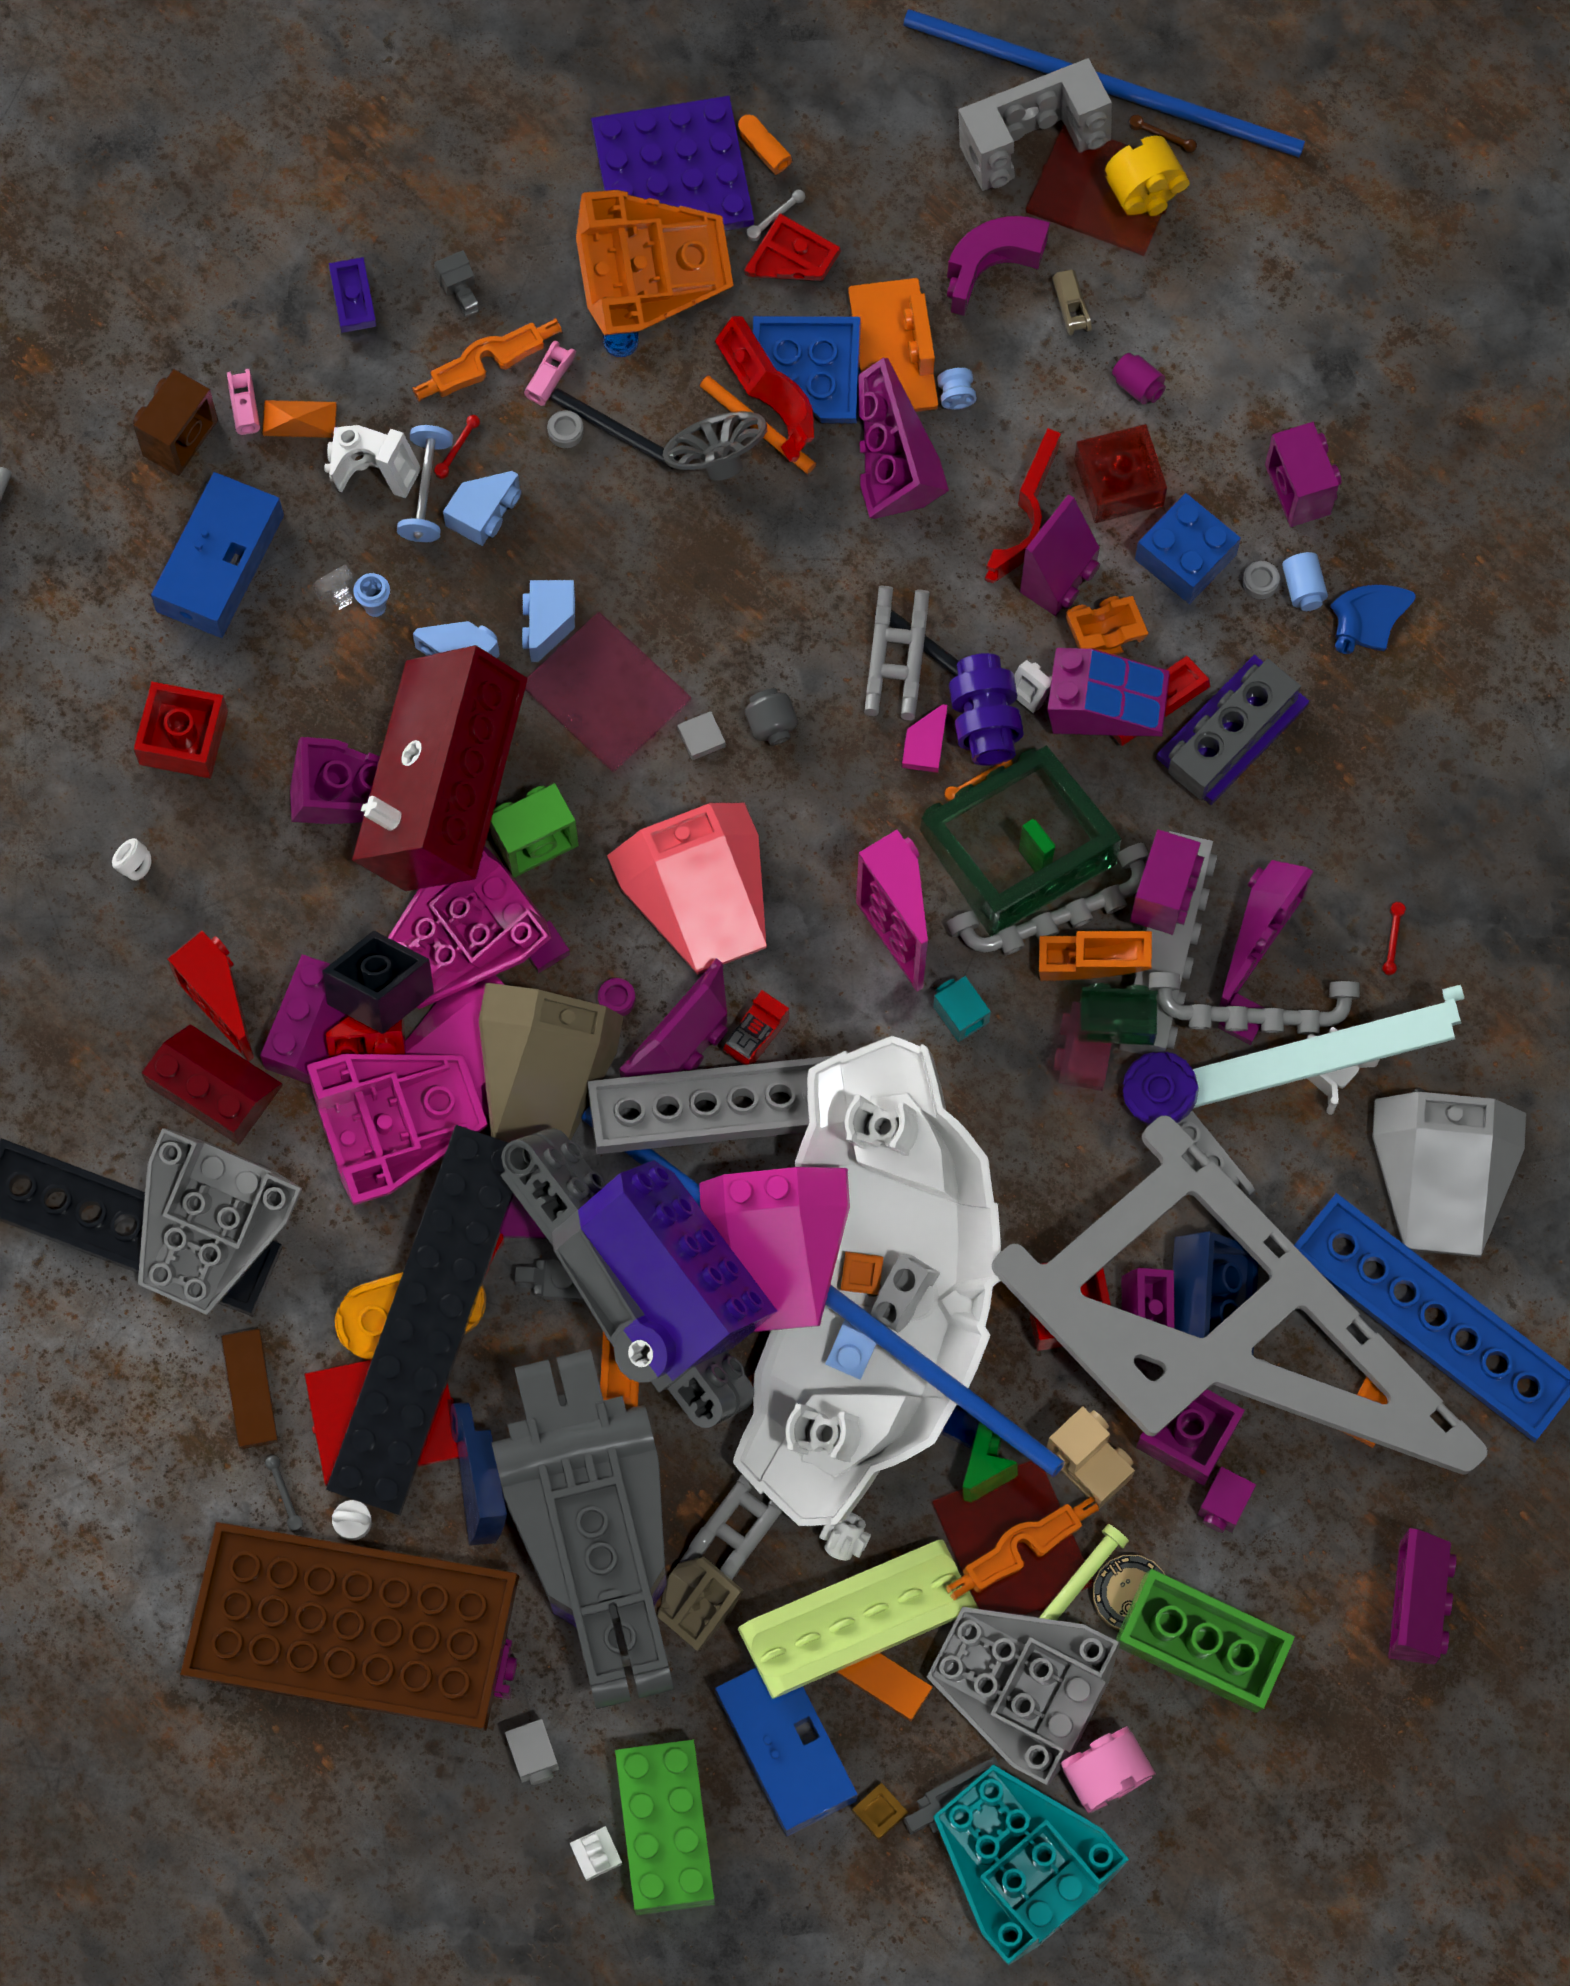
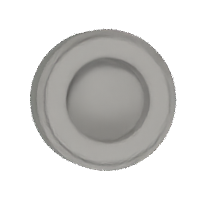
M568 410L559 411L553 414L548 421V436L555 446L571 448L582 440L584 434L583 422L576 413Z
M1256 561L1245 569L1242 585L1249 596L1255 599H1266L1277 591L1280 575L1273 564L1266 561Z

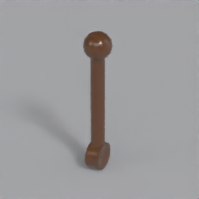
M1133 115L1129 120L1131 129H1144L1157 136H1162L1171 142L1183 146L1184 150L1188 153L1194 152L1197 148L1195 140L1182 139L1145 123L1140 115Z

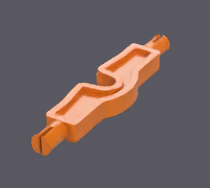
M554 318L552 321L537 328L534 323H529L502 337L489 336L479 339L469 345L461 357L432 370L430 380L412 388L414 395L420 402L422 399L439 392L441 397H445L457 390L482 382L486 378V370L481 362L484 357H492L501 369L506 370L525 357L543 349V340L561 333V326L557 319Z
M1088 1497V1499L1073 1508L1066 1504L1038 1522H1024L1010 1528L999 1539L992 1551L967 1565L963 1570L964 1576L946 1586L948 1594L954 1591L950 1597L956 1600L973 1588L977 1593L981 1592L993 1583L1017 1573L1024 1566V1562L1017 1549V1543H1025L1037 1557H1042L1062 1540L1077 1532L1082 1526V1520L1098 1512L1099 1507L1097 1503L1092 1505L1095 1500L1092 1497Z

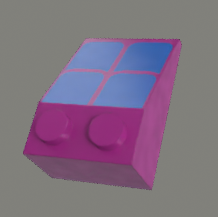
M1056 648L1048 703V713L1053 734L1163 737L1170 672L1095 649Z

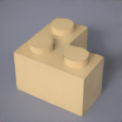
M1082 1406L1049 1437L1047 1448L1065 1461L1061 1471L1087 1498L1092 1497L1095 1500L1093 1504L1097 1503L1100 1509L1132 1479L1135 1470L1131 1466L1134 1463L1120 1447L1114 1449L1108 1443L1110 1433L1107 1431L1109 1425L1105 1419L1094 1410L1089 1413Z

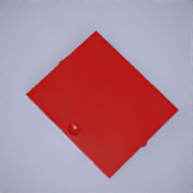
M372 1360L305 1373L314 1422L312 1431L316 1434L325 1486L328 1485ZM448 1383L418 1467L459 1459L457 1442H454L451 1430L450 1411L451 1405L454 1404V1399L450 1396Z

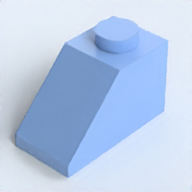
M469 621L417 628L413 633L415 648L426 656L477 645L496 658L500 655L496 635L487 627L480 625L478 628Z

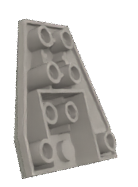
M1413 1092L1375 1099L1372 1138L1400 1238L1404 1245L1412 1251L1481 1257L1525 1149V1112L1496 1099L1428 1092Z
M162 1128L147 1163L138 1285L209 1315L288 1224L302 1188L279 1173L220 1147Z
M962 1607L927 1678L1013 1768L1048 1786L1062 1769L1060 1763L1074 1753L1109 1683L1120 1643L1084 1624Z

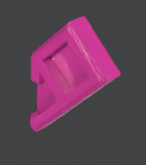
M947 705L939 706L907 729L902 768L938 773Z

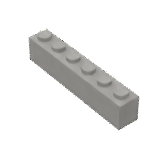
M1169 831V833L1201 842L1198 855L1205 858L1184 925L1177 923L1173 935L1147 927L1146 931H1152V969L1137 972L1119 1050L1144 1055L1152 1052L1165 1053L1166 1048L1174 1049L1178 1027L1171 1026L1173 1017L1165 1013L1158 1003L1157 990L1149 989V973H1179V990L1182 978L1188 980L1190 978L1194 958L1187 956L1189 945H1197L1202 923L1195 922L1197 910L1205 911L1210 890L1203 888L1205 875L1213 877L1217 855L1210 854L1213 844L1211 840ZM1172 991V997L1175 1002L1184 1005L1186 992Z

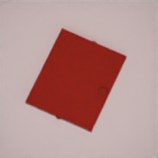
M1064 124L1048 162L1043 165L1044 171L1029 202L1026 213L1145 256L1160 219L1167 209L1156 216H1150L1148 212L1127 215L1107 182L1105 176L1108 175L1105 172V168L1111 158L1128 145L1111 139L1098 149H1088L1079 153Z
M1032 1461L1018 1466L1017 1477L973 1502L964 1501L963 1489L932 1501L962 1573L967 1565L992 1551L999 1539L1010 1528L1024 1522H1038L1061 1508L1046 1472ZM1073 1534L1062 1540L1042 1557H1037L1025 1543H1017L1018 1552L1024 1562L1023 1568L1017 1573L993 1583L981 1592L977 1593L974 1588L971 1589L970 1592L978 1609L1023 1616L1036 1610L1043 1611L1085 1562ZM1092 1578L1080 1592L1093 1587L1094 1581Z

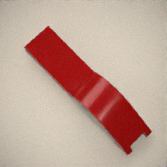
M732 316L715 339V342L747 394L770 405L781 416L789 434L788 440L783 443L781 449L789 462H796L804 446L814 439L813 408L807 395L798 384L775 369L743 316Z
M1047 428L1020 489L1018 506L1027 513L1032 524L1031 532L1019 545L1008 549L993 550L986 566L988 572L985 581L994 584L1024 563L1025 550L1041 529L1042 514L1037 497L1059 449L1061 433Z

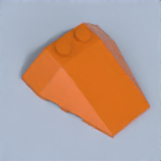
M621 190L584 192L581 195L576 242L587 308L603 334L615 335L640 332L733 287L722 216L684 206L675 207L659 203L660 200L652 198L643 199L628 195V192Z

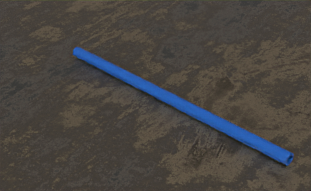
M908 9L903 26L1046 74L1073 64ZM1096 71L1109 95L1298 158L1301 156L1305 144L1304 140Z

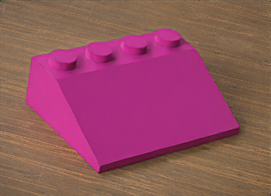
M895 830L859 852L856 903L918 992L924 987L928 946L917 859L920 857V854L909 837L904 839L899 831Z

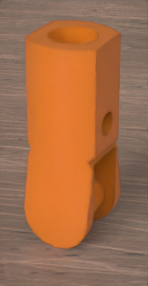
M748 114L740 118L738 126L741 139L775 175L784 171L792 162L789 152L771 133H768V130L757 117Z

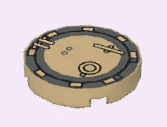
M1122 1555L1110 1560L1099 1570L1093 1584L1092 1602L1098 1616L1108 1627L1117 1631L1120 1630L1145 1573L1153 1569L1165 1575L1164 1571L1154 1561L1140 1555Z

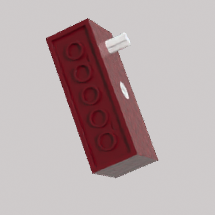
M477 645L406 661L368 803L363 804L361 811L365 814L352 861L404 891L476 879L523 700L527 677Z

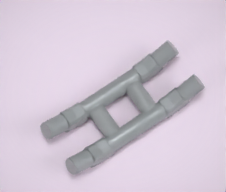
M879 586L864 713L868 716H877L879 714L883 678L905 680L901 718L904 720L915 719L928 614L929 591L915 590L911 630L889 627L893 587ZM887 642L909 644L907 666L885 663Z
M742 1474L704 1527L695 1536L680 1563L701 1557L713 1542L715 1536H717L735 1549L720 1570L733 1580L745 1564L747 1558L783 1511L772 1500H770L768 1505H765L749 1492L754 1486ZM739 1505L758 1518L745 1536H742L726 1524Z

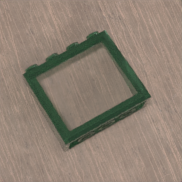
M1047 745L1039 750L1032 748L1025 751L1017 758L1015 764L1006 769L1004 766L994 769L986 776V780L975 787L973 784L963 787L955 794L954 799L944 805L939 802L930 806L923 813V817H921V833L990 937L1116 865L1121 844V838L1114 827ZM1043 768L1091 840L999 894L945 824Z

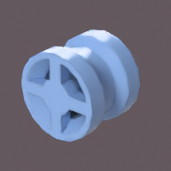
M952 368L943 371L937 376L938 386L943 390L940 399L941 405L944 408L952 410L963 409L976 402V391L971 388L973 374L970 369Z

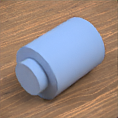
M1312 552L1300 553L1284 560L1282 567L1292 605L1301 608L1302 611H1312L1323 605L1322 602L1327 599L1328 593L1317 554Z

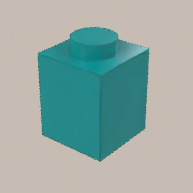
M966 976L958 981L950 979L937 988V994L934 995L933 1008L958 1043L990 1022V1009Z

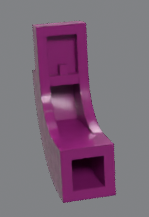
M1007 216L982 223L968 232L956 245L948 261L947 278L951 280L947 291V298L952 299L951 313L965 316L975 282L980 274L989 267L1000 263H1016L1039 269L1048 241L1050 222L1024 216Z

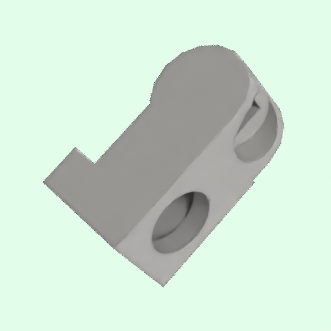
M899 1255L878 1293L879 1296L872 1307L871 1315L897 1333L900 1332L909 1323L929 1286L934 1285L940 1272L912 1255Z

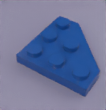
M753 316V334L775 369L798 384L807 395L813 408V415L821 423H857L861 339L860 317Z

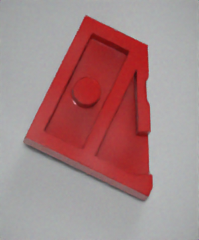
M779 214L747 264L744 272L749 277L823 281L841 253V249L836 244L788 217Z

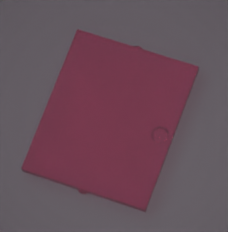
M600 612L591 618L568 641L558 646L557 651L527 677L528 680L525 688L538 703L613 773L649 739L654 738L656 733L692 700L678 684Z

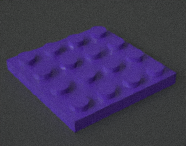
M730 96L591 118L604 191L621 190L628 192V195L643 199L652 198L660 200L659 203L675 207L684 206L720 215L723 218L725 231L754 225V216Z

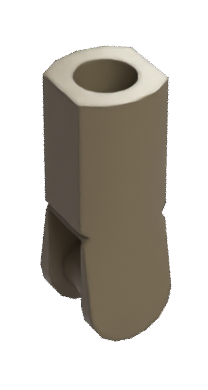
M1072 269L1057 272L1052 279L1068 335L1071 336L1074 334V331L1085 329L1087 332L1091 331L1090 316L1082 296L1076 272ZM1080 310L1081 315L1070 316V312Z

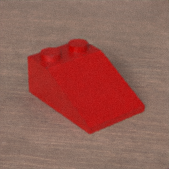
M202 930L167 960L179 986L249 1062L254 1058L236 982L231 971V967L234 964L228 957L230 952L218 937L215 936L210 939Z

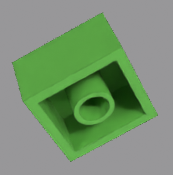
M555 783L548 787L544 785L538 786L528 792L526 798L514 804L506 802L493 811L490 823L492 841L508 871L514 878L579 846L576 820Z

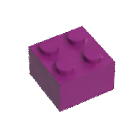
M1314 422L1272 434L1265 467L1290 527L1331 515L1334 502L1337 500L1338 487L1342 483L1336 464L1331 465L1328 459L1327 440L1322 432H1317Z
M1157 829L1135 897L1130 922L1171 935L1174 934L1177 923L1184 925L1205 858L1198 855L1201 842Z
M1207 1389L1157 1435L1151 1437L1143 1432L1136 1448L1204 1486L1241 1421L1245 1410Z

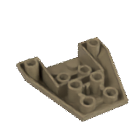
M486 983L479 1016V1028L491 1137L510 1143L513 1140L545 1129L555 1128L561 1130L571 1140L582 1120L583 1113L590 1105L588 1081L603 1080L617 1054L624 1016L607 1006L539 989Z

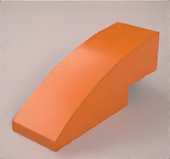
M1076 931V936H1040L1039 938L1040 981L1103 978L1152 969V931Z

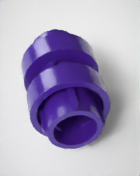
M981 653L965 657L957 663L958 676L949 683L952 707L955 711L963 713L955 720L958 745L965 750L971 751L972 761L977 765L989 766L1007 762L1016 755L1014 743L1019 741L1024 735L1020 710L1009 706L1018 697L1014 673L1002 668L1000 657L995 654Z

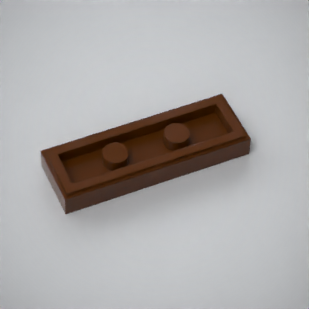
M260 1329L222 1335L240 1450L278 1443Z

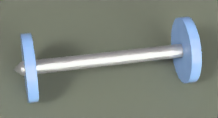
M420 425L412 428L410 431V440L417 446L425 448L416 519L411 518L399 521L397 533L407 540L433 542L440 538L441 529L435 523L425 520L434 449L440 450L451 447L453 444V434L438 426Z

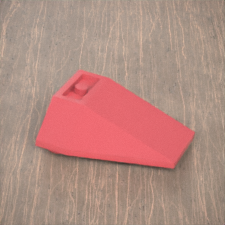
M709 803L639 830L607 855L621 891L697 975L704 973L716 958L724 965L767 948L759 835L745 803Z

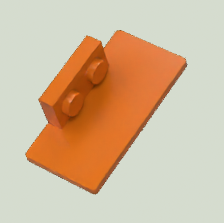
M911 278L850 286L848 294L852 317H860L861 319L860 372L862 373L883 357L888 358L915 412L937 409L938 398L934 379L935 356L925 293L921 294L919 280Z

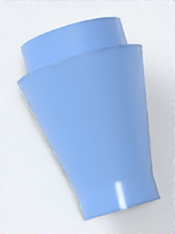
M368 573L363 575L354 585L355 599L361 604L368 615L378 617L386 610V603L390 594L389 583L379 574Z

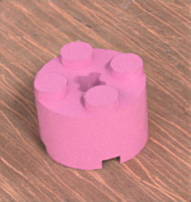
M1127 1726L1113 1734L1108 1733L1090 1744V1749L1083 1753L1078 1752L1060 1763L1065 1776L1087 1814L1108 1805L1106 1800L1109 1802L1123 1797L1156 1775L1134 1734L1130 1732Z

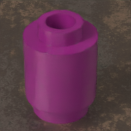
M1125 354L1112 370L1116 383L1141 404L1156 402L1166 389L1164 385L1165 376L1140 355Z

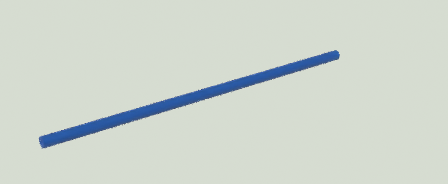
M589 1106L583 1113L582 1120L593 1128ZM654 1150L624 1151L641 1165L655 1160L674 1172L701 1208L699 1184ZM830 1284L825 1305L1049 1475L1055 1477L1061 1471L1065 1464L1064 1460Z

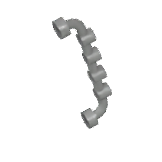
M1137 843L1123 849L1117 854V857L1123 869L1131 868L1132 875L1127 882L1107 887L1098 894L1075 900L1053 912L1040 914L1018 926L1005 928L991 937L983 938L975 933L974 929L979 927L980 924L974 911L964 912L947 921L948 928L952 937L960 936L965 944L975 951L986 953L1002 948L1005 955L1013 954L1025 947L1023 939L1035 934L1038 940L1040 936H1056L1059 934L1057 926L1070 921L1072 927L1077 928L1093 920L1091 912L1104 907L1107 914H1112L1127 906L1125 898L1132 896L1138 891L1145 869L1144 861L1148 859L1149 853L1144 843Z
M1174 972L1149 973V989L1157 990L1158 1003L1163 1011L1173 1018L1189 1020V1029H1211V1023L1215 1021L1225 1022L1226 1031H1247L1248 1023L1261 1024V1032L1282 1033L1284 1032V1025H1297V1034L1316 1035L1320 1034V1027L1335 1026L1345 1020L1350 1012L1352 1000L1360 998L1359 982L1336 981L1329 983V998L1337 999L1336 1007L1329 1012H1320L1318 1010H1284L1281 1008L1257 1009L1243 1006L1217 1007L1204 1004L1181 1005L1175 1002L1172 997V991L1179 990L1180 974Z

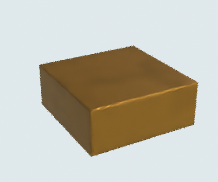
M882 1782L852 1809V1812L878 1841L908 1815V1811Z

